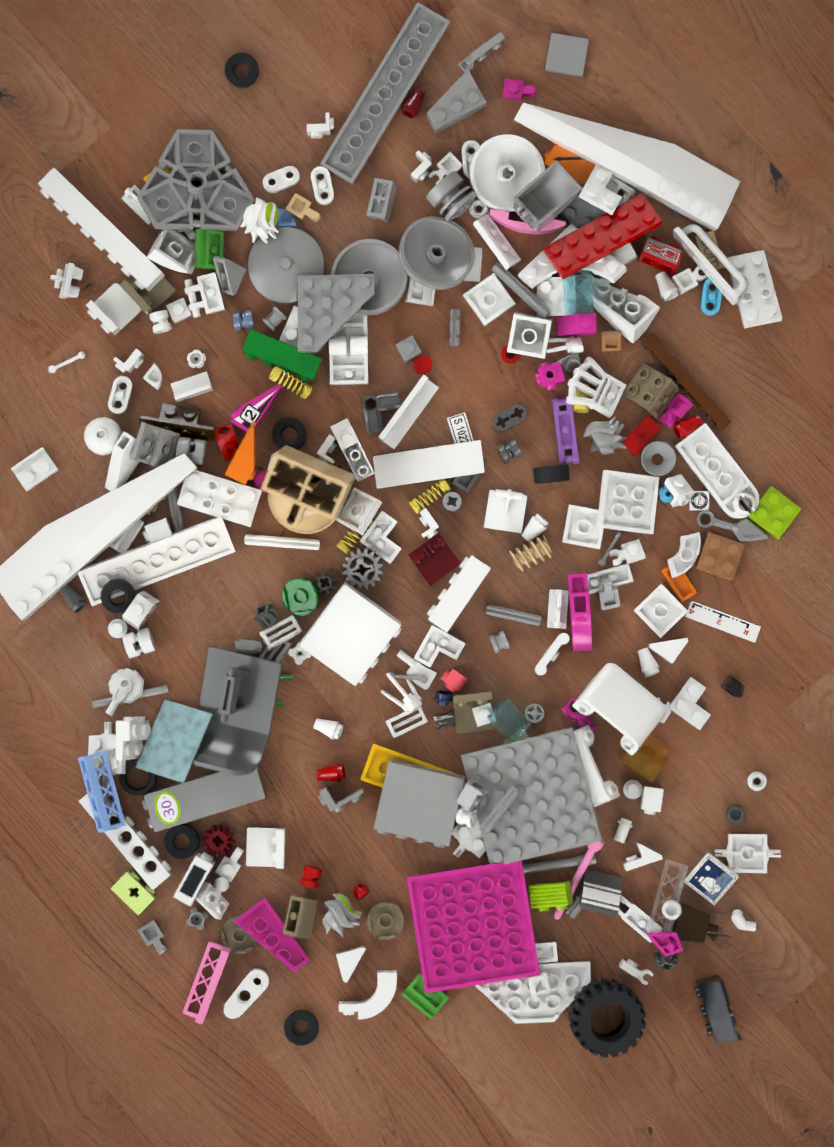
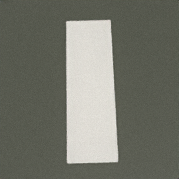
M481 440L373 456L377 489L485 472Z

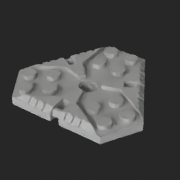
M177 129L159 159V166H155L137 197L139 204L155 229L192 230L193 228H200L201 230L237 231L243 221L245 210L253 204L254 197L236 168H231V160L213 130ZM166 168L171 170L170 174L165 172ZM222 169H224V171L226 172L223 175H221L219 172ZM198 181L201 186L195 187L191 182ZM193 215H199V220H193Z

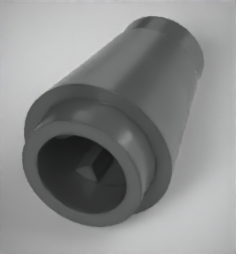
M69 584L61 588L60 592L70 611L78 613L87 605L85 598Z

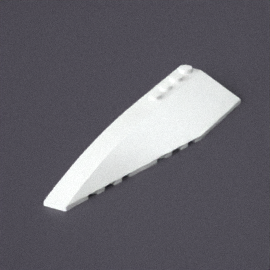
M184 453L44 526L0 566V593L10 608L21 620L28 619L60 591L62 587L78 575V571L87 567L197 469L196 465Z

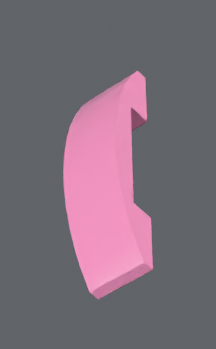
M490 209L489 214L501 226L524 234H549L564 229L566 221L553 219L538 232L535 228L531 229L525 222L508 220L509 212Z

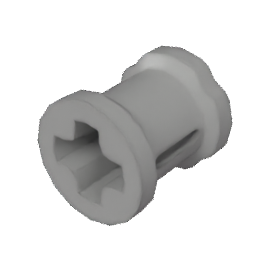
M274 307L269 316L261 321L274 332L278 324L282 320H286V316Z

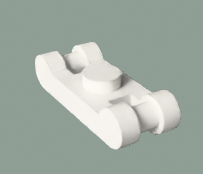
M561 633L556 637L535 666L534 671L537 675H544L546 673V665L550 660L554 662L560 654L557 650L562 644L569 642L568 634Z

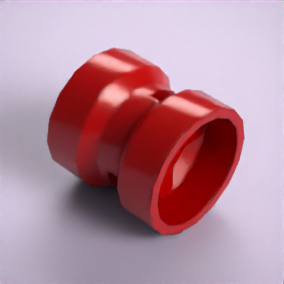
M304 865V875L300 879L299 884L318 889V878L323 870Z

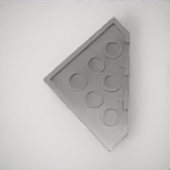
M375 274L298 276L299 353L319 352L323 345L330 338H333L342 326L375 295Z

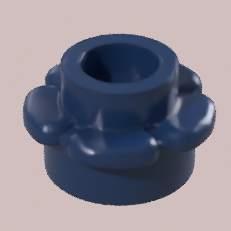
M437 691L434 700L439 705H448L449 702L453 701L451 699L452 693Z

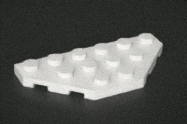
M590 961L538 963L540 973L546 972L548 975L551 992L533 997L530 994L527 977L475 985V987L486 995L515 1024L554 1022L566 1007L574 1001L576 993H580L582 991L581 988L591 982Z

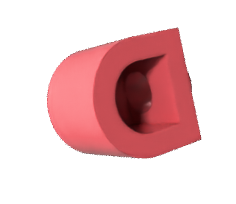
M453 668L450 671L446 670L441 677V680L447 683L445 687L453 693L456 690L460 692L468 680Z

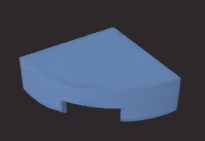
M278 208L277 228L297 227L294 217L286 210Z

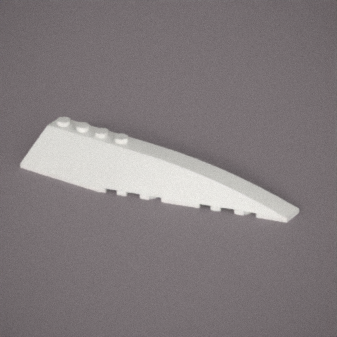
M527 103L521 105L514 118L516 122L595 165L598 164L613 172L612 176L669 208L678 211V213L710 231L718 229L740 183L739 180L672 143Z

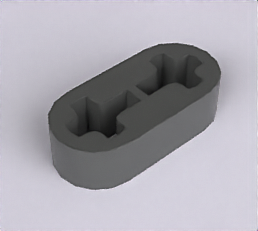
M517 404L499 413L493 419V427L497 431H505L522 422L527 415L526 408ZM516 408L523 411L521 414L522 418L518 416L511 418L510 416L515 413L514 409ZM508 417L509 420L505 422V427L502 428L501 425H496L498 418L504 420Z

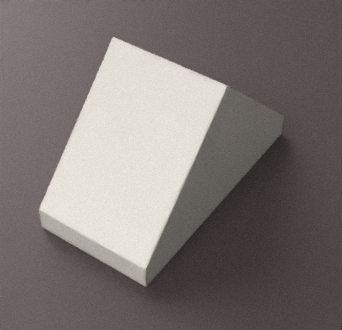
M688 638L648 644V648L672 664L688 643Z
M364 945L336 953L344 982H348L366 950Z

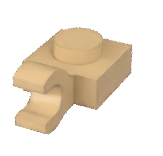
M296 193L286 207L287 212L301 220L307 216L317 223L321 217L318 212L310 208L312 202Z

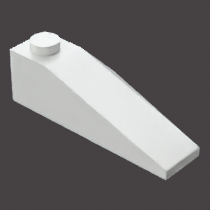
M588 277L576 288L616 331H621V335L632 343L645 333L660 308L643 295L631 294L627 289L622 288L620 290L612 287L610 283L599 285Z

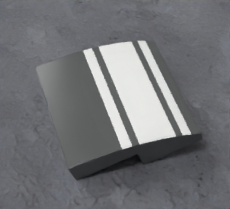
M586 869L583 875L579 908L617 917L622 878Z

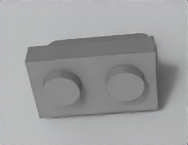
M326 786L320 789L318 798L323 807L327 805L330 812L335 810L337 813L346 807L345 803L350 800L354 803L363 798L362 793H364V789L361 788L342 800L335 802Z

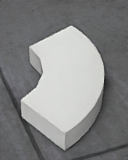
M700 532L680 537L678 552L674 557L667 560L672 578L682 575L693 566L700 552Z

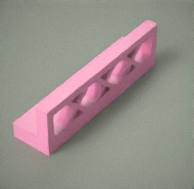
M209 941L182 1012L196 1018L195 1022L203 1024L231 950L212 941ZM211 947L221 950L219 958L211 959L209 954ZM211 965L214 971L213 975L205 978L202 970L204 967ZM204 982L207 991L199 996L196 986ZM198 1000L200 1005L198 1013L188 1010L190 1003Z

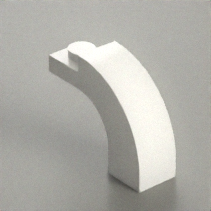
M378 970L375 993L364 1001H339V1012H343V1015H354L355 1012H358V1020L367 1019L382 1012L394 996L397 985V970Z

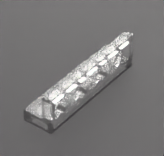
M666 859L646 935L648 932H652L653 923L659 920L663 924L662 932H671L674 920L665 918L664 922L662 918L665 916H660L657 907L669 898L679 903L688 864ZM669 864L679 867L677 876L670 879L667 873ZM671 883L673 892L668 897H665L662 888L664 885ZM660 895H662L664 898L661 901H659ZM657 913L659 918L654 920L655 914Z

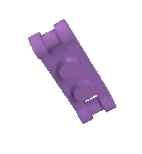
M568 396L560 399L557 397L551 398L560 465H566V463L571 462L573 464L579 463L573 408L571 404L566 403V397ZM559 406H566V411H559ZM571 449L572 455H565L564 450Z

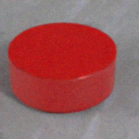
M425 355L418 356L413 363L415 372L420 375L428 374L432 369L431 359Z

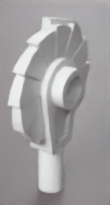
M120 669L111 676L108 686L110 694L113 696L111 698L112 702L105 713L112 716L119 704L132 703L142 695L144 680L136 670Z

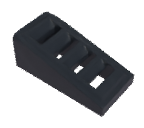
M728 675L720 685L721 688L733 697L741 698L744 692V685L733 676Z

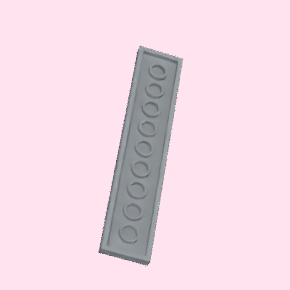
M417 2L321 161V167H325L328 171L348 183L354 184L450 25L449 20Z

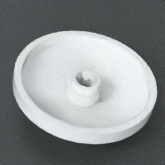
M498 135L484 142L474 153L469 166L470 185L477 194V198L487 207L493 210L513 212V197L545 171V165L537 148L528 140L516 135Z

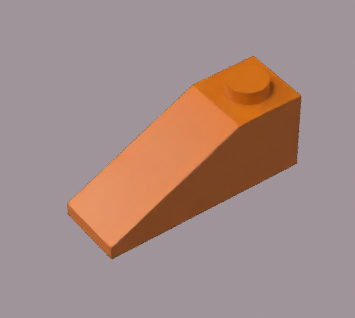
M252 421L225 472L226 476L246 485L248 479L252 481L256 474V470H254L256 464L255 421Z

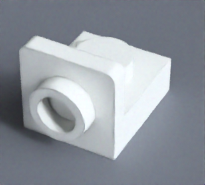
M330 434L318 450L317 455L320 456L318 459L334 465L335 461L327 456V453L331 454L337 446L335 443L336 438Z
M425 508L420 512L422 516L419 519L425 527L429 525L430 529L421 535L423 538L427 536L430 539L438 533L436 529L439 526Z

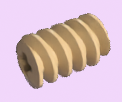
M544 535L543 541L540 538H536V545L532 541H529V548L523 544V551L519 548H515L516 554L509 551L515 566L522 572L524 571V565L531 568V561L538 565V558L543 562L545 561V555L552 558V551Z

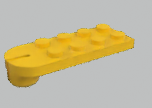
M373 743L360 780L383 788L390 759L449 773L453 772Z

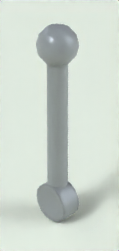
M618 530L605 555L599 560L598 564L601 567L605 566L609 552L620 537L621 531Z
M393 671L389 672L393 678L417 680L421 683L428 681V678L424 675L416 677L395 674Z

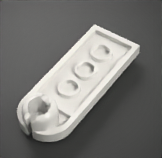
M706 423L675 446L676 450L729 517L741 519L750 515L739 503L740 500L743 501L750 512L753 513L759 504L758 491Z

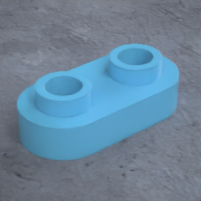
M708 278L703 284L700 308L703 314L713 316L720 309L722 293L716 286L714 291L709 289V285H714V283ZM708 303L713 305L712 310L707 309Z

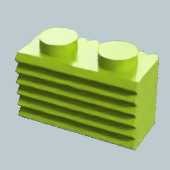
M570 880L529 885L531 908H538V912L549 911V907H556V910L568 909L569 905L573 904Z

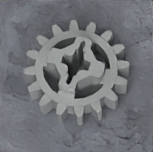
M367 547L364 552H362L361 548H358L357 553L353 550L350 552L352 557H345L348 563L342 564L346 568L342 573L348 575L345 580H351L352 587L358 584V589H361L363 585L366 589H369L370 584L373 587L376 585L375 580L380 581L382 579L379 574L384 573V570L380 569L384 563H379L381 556H374L375 550L369 553V548ZM357 558V564L351 567L353 560ZM362 564L363 567L368 568L365 572L363 570L358 569L361 567ZM375 570V575L370 579V572Z

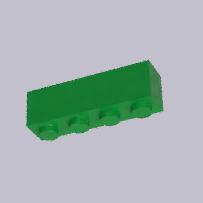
M252 329L242 349L243 353L246 354V358L256 361V358L262 360L263 365L270 368L278 366L285 373L288 372L290 376L292 373L298 375V379L306 383L309 380L314 382L322 363V358L310 353H299L298 348Z

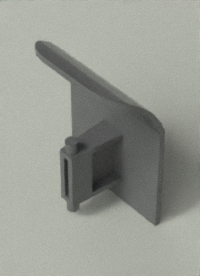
M209 646L198 710L211 713L212 716L192 764L238 776L247 775L256 770L263 757L270 736L282 663Z

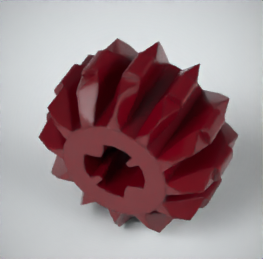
M222 824L218 825V830L212 825V832L209 830L205 831V834L209 837H203L202 841H208L203 846L204 849L209 846L211 847L208 854H212L215 850V857H219L220 850L223 856L227 855L225 848L232 851L233 848L228 843H235V840L229 839L234 833H226L229 830L228 826L222 831ZM217 835L220 836V839L224 840L220 845H217V842L214 841Z

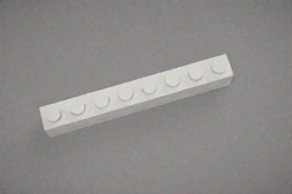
M55 168L38 183L42 188L40 192L47 199L51 197L55 201L53 205L60 212L65 210L69 214L67 218L74 225L78 223L82 227L80 231L87 238L91 236L96 240L94 245L101 251L105 249L109 253L107 257L114 264L118 262L122 266L120 270L127 277L132 275L136 279L134 283L141 290L145 288L149 292L165 276Z

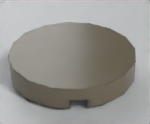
M382 901L376 903L367 914L368 929L378 939H393L404 928L405 917L403 911L393 902Z
M240 915L233 916L222 926L220 933L221 941L225 947L231 949L230 952L245 954L255 947L257 941L233 922Z

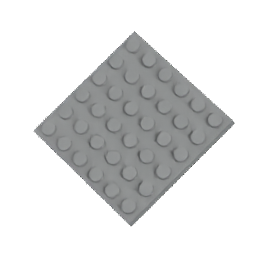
M573 727L461 755L467 781L469 782L474 779L490 789L488 793L482 795L483 801L480 806L475 807L478 810L477 818L480 826L512 785L520 789V793L488 834L481 832L490 864L513 863L603 841Z

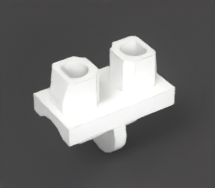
M74 263L65 264L63 277L62 269H57L56 275H50V279L55 281L54 288L59 289L62 282L59 298H77L79 295L80 287L72 286L71 280H81L83 270L74 267Z

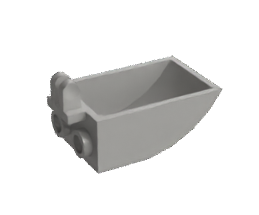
M556 160L513 197V209L531 229L535 228L539 232L571 203L582 187Z

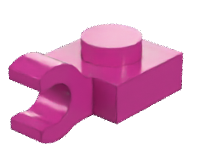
M505 78L502 98L521 101L522 95L535 97L536 86H523L524 80Z

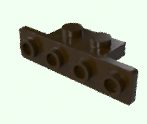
M162 403L159 418L142 415L139 418V429L141 422L179 433L182 437L206 441H215L216 433L215 427L198 425L200 409Z

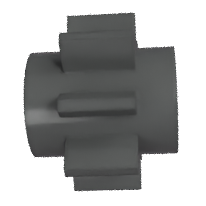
M321 571L322 576L320 578L314 577L318 580V583L315 585L320 587L319 593L326 590V593L329 594L330 588L336 589L333 586V582H336L337 579L330 578L331 572L326 576ZM329 578L330 586L322 588L320 580Z
M271 603L268 606L262 604L256 609L255 614L257 616L254 619L262 628L265 625L271 627L277 623L278 617L276 615L279 612Z
M659 949L657 950L658 952L654 953L655 966L660 965L661 970L668 971L673 969L674 965H677V953L667 957Z

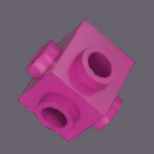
M550 361L540 364V368L537 369V374H535L537 385L541 384L542 389L547 388L548 391L556 389L558 384L564 383L565 378L560 362L552 364ZM546 374H551L552 378H548Z

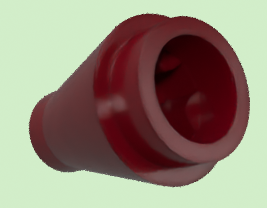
M415 89L402 105V114L408 118L415 119L419 115L425 93Z

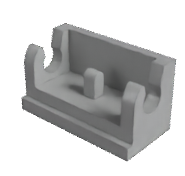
M374 179L367 210V216L371 219L390 222L397 191V185L393 181Z

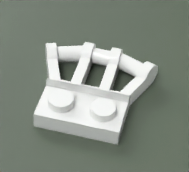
M587 357L582 365L574 369L573 377L568 381L569 392L568 397H566V403L589 406L591 410L594 409L610 418L626 384L605 373L593 358ZM592 369L600 379L587 373L586 370ZM584 379L597 387L596 390L584 385L579 380ZM576 389L588 395L591 399L577 397Z

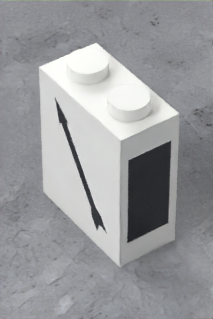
M203 852V854L198 853L173 897L191 906L216 863L213 861L214 857L206 852Z

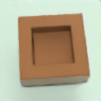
M604 331L601 333L602 351H621V331Z

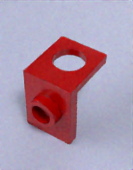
M229 423L217 427L215 433L225 461L232 459L239 447L233 425ZM223 430H229L226 434H220Z

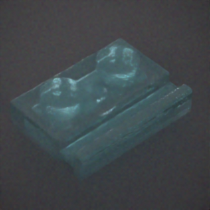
M592 274L571 275L563 280L565 314L593 313Z
M504 697L494 708L492 714L487 716L509 743L515 742L531 726V723L507 697Z

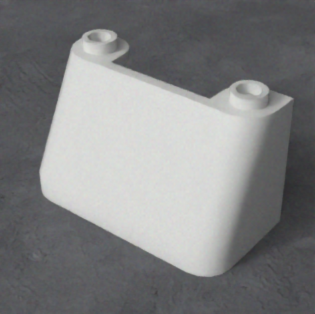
M607 663L594 676L572 705L584 715H590L595 710L624 735L620 740V744L631 756L638 750L666 713V707L660 700L614 663Z
M589 725L574 730L594 807L616 799L620 796L616 784L610 780L603 781L588 748L594 742V734Z

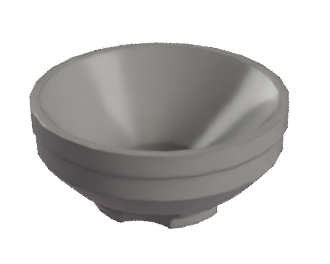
M662 441L648 444L641 454L643 468L654 476L668 474L676 463L674 449ZM655 454L661 455L663 458L662 464H653L652 456Z

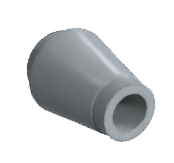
M238 639V641H234V652L245 655L261 653L262 643L261 641Z

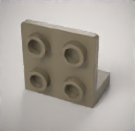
M164 277L149 292L145 288L141 290L134 283L136 281L135 278L129 282L124 280L120 284L147 316L153 313L176 292L174 287Z
M643 364L622 395L645 408L652 417L659 419L680 388L669 377Z
M491 691L453 695L456 731L458 734L495 729L494 722L477 727L472 708L488 703L492 707Z

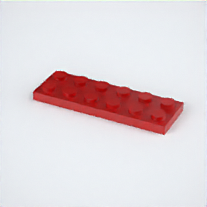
M641 193L616 207L613 215L609 213L603 214L544 247L543 251L562 280L661 226L662 220L644 194Z

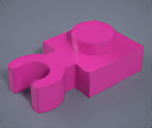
M678 393L667 405L668 411L663 413L659 419L662 423H666L668 427H672L677 417L681 419L693 404Z

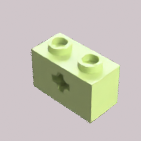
M128 870L111 890L137 915H140L156 898L154 895L155 891L148 884L145 886L140 881L141 877L135 871L131 873ZM131 887L133 889L137 887L139 889L137 892L139 895L135 894L133 896L131 894V892L133 891Z

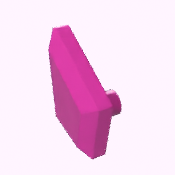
M677 932L647 933V936L665 957L684 951Z

